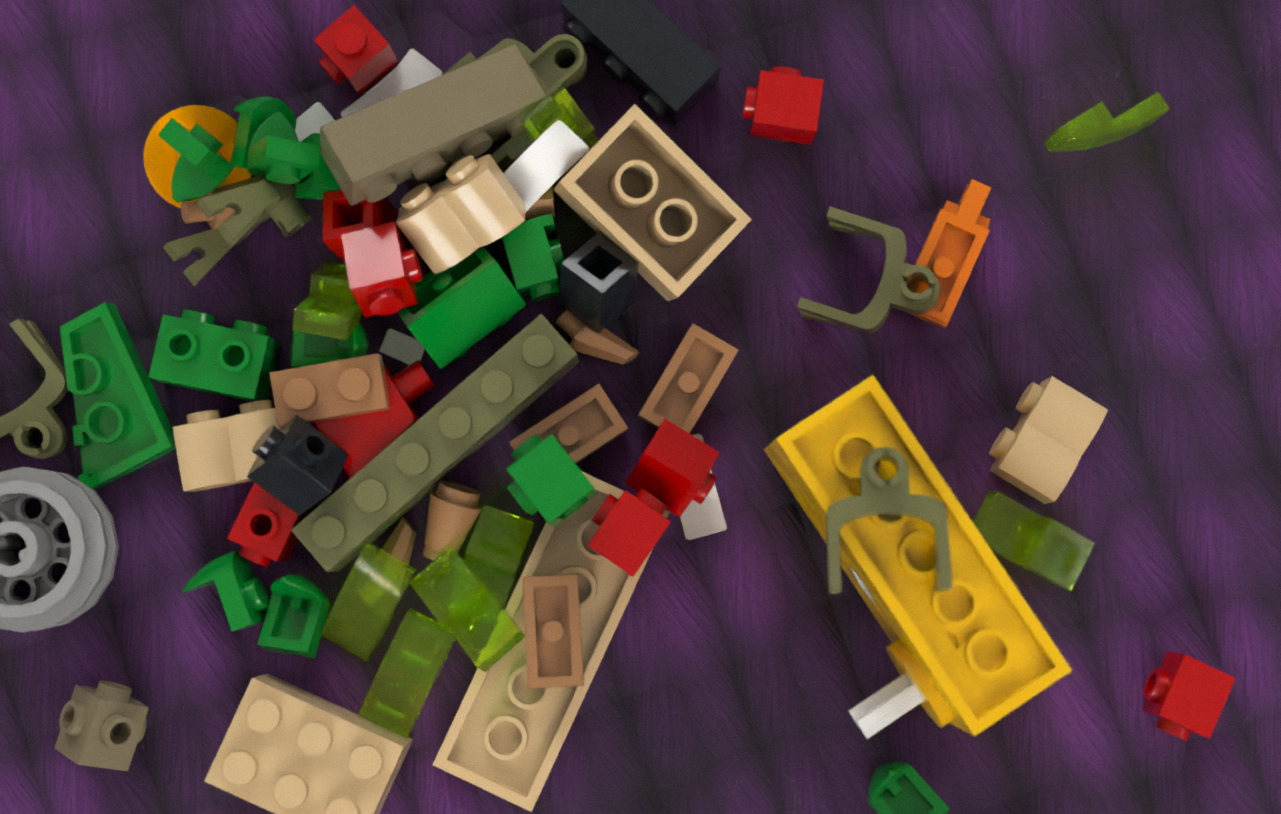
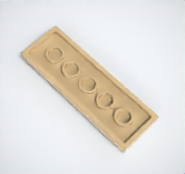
M585 472L582 473L598 494L556 527L548 524L546 521L433 762V766L532 812L651 554L650 552L634 577H632L587 545L600 527L592 522V519L609 494L619 499L624 491ZM665 510L663 516L667 518L670 512ZM578 574L584 686L528 689L522 577Z

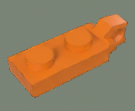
M971 179L959 203L955 204L947 200L943 208L937 213L914 265L925 266L935 274L940 284V298L937 305L931 311L924 314H909L942 329L947 327L990 231L987 228L991 219L980 215V212L991 187ZM914 281L908 287L913 293H921L926 288H929L923 281Z

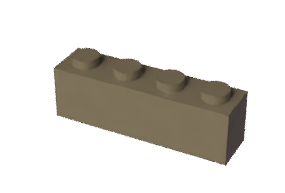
M513 44L320 128V154L350 206L366 199L368 202H376L389 196L396 189L397 185L415 177L419 181L428 179L439 173L445 164L452 160L470 155L475 158L486 152L493 142L508 135L514 138L531 126L536 128L539 124L547 96L517 46Z

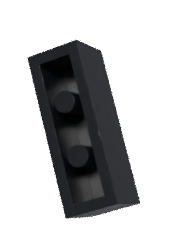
M564 0L561 3L563 20L566 22L563 25L565 32L578 39L584 49L590 45L603 57L600 61L602 67L615 81L623 84L627 80L641 93L638 100L656 119L660 120L665 116L672 124L676 125L718 83L721 66L650 0Z

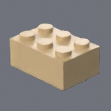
M636 104L617 121L553 190L593 230L638 261L637 272L667 301L678 298L752 220Z
M266 673L251 679L204 782L274 814H380L413 739Z

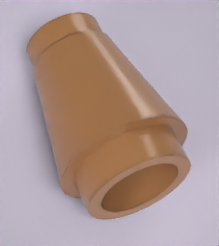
M439 481L437 491L430 492L423 556L436 562L453 564L456 554H458L482 509L478 505L481 495L479 491L459 483Z

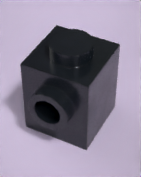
M597 233L561 263L559 304L600 333L634 303L638 261Z
M296 415L279 429L273 425L270 426L259 437L252 449L257 458L247 477L295 513L301 515L331 493L349 454L300 416Z

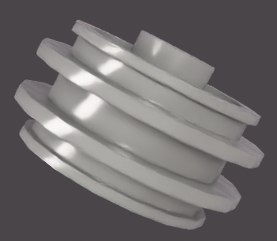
M19 467L0 472V629L24 633L69 624L96 605L113 579L119 549L113 516L94 489L70 474L30 467ZM37 498L42 505V511L38 517L31 519L25 512V506L28 502ZM64 522L70 536V541L67 543L60 541L57 535L59 526ZM22 536L26 543V548L22 549L19 552V558L21 560L19 562V560L15 556V550L19 549L22 546V542L20 539V537ZM58 563H63L67 566V569L59 583H57L52 577V570ZM20 580H25L31 587L30 596L26 600L14 593V587Z

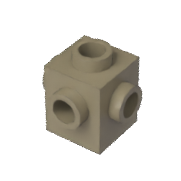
M100 680L97 688L75 685L71 700L64 705L60 715V732L54 749L77 765L128 771L137 743L142 740L146 731V715L149 707L131 697L132 689L123 684Z

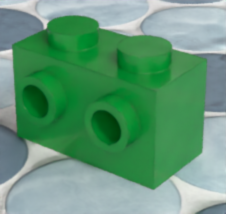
M482 246L454 266L436 274L431 271L423 277L422 281L416 282L415 290L418 304L401 308L397 313L438 367L442 369L454 359L465 355L471 346L495 328L503 326L510 321L513 315L527 304L495 259Z
M183 309L181 318L168 315L162 316L148 378L163 384L251 402L268 400L271 388L270 372L275 370L281 343L266 335L267 327L241 320H235L233 329L213 325L215 316Z
M536 434L511 453L516 462L506 470L515 481L509 484L507 489L527 514L529 513L532 516L539 511L547 523L554 527L598 494L552 434L544 440Z

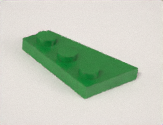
M104 302L61 325L60 334L67 391L73 393L77 425L72 426L74 446H80L83 474L78 475V480L96 491L175 450L173 428L115 304Z

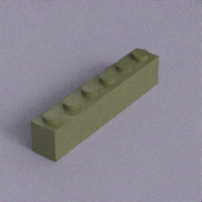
M540 314L291 531L326 572L340 571L438 486L439 481L445 480L579 363L577 353L548 320Z

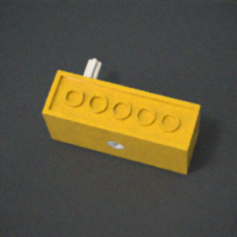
M872 375L777 437L764 451L826 544L827 509L840 499L860 496L859 473L862 461L869 452L877 448H892L905 458L909 469L910 494L930 496L938 499L946 506L953 587L949 591L935 592L933 529L928 523L908 516L876 515L853 520L839 530L841 567L892 642L886 647V651L900 674L899 677L848 710L866 739L919 704L940 728L950 723L976 736L1071 672L1072 669L874 375ZM879 461L874 465L875 473L884 481H889L890 478L896 475L895 467L888 461Z

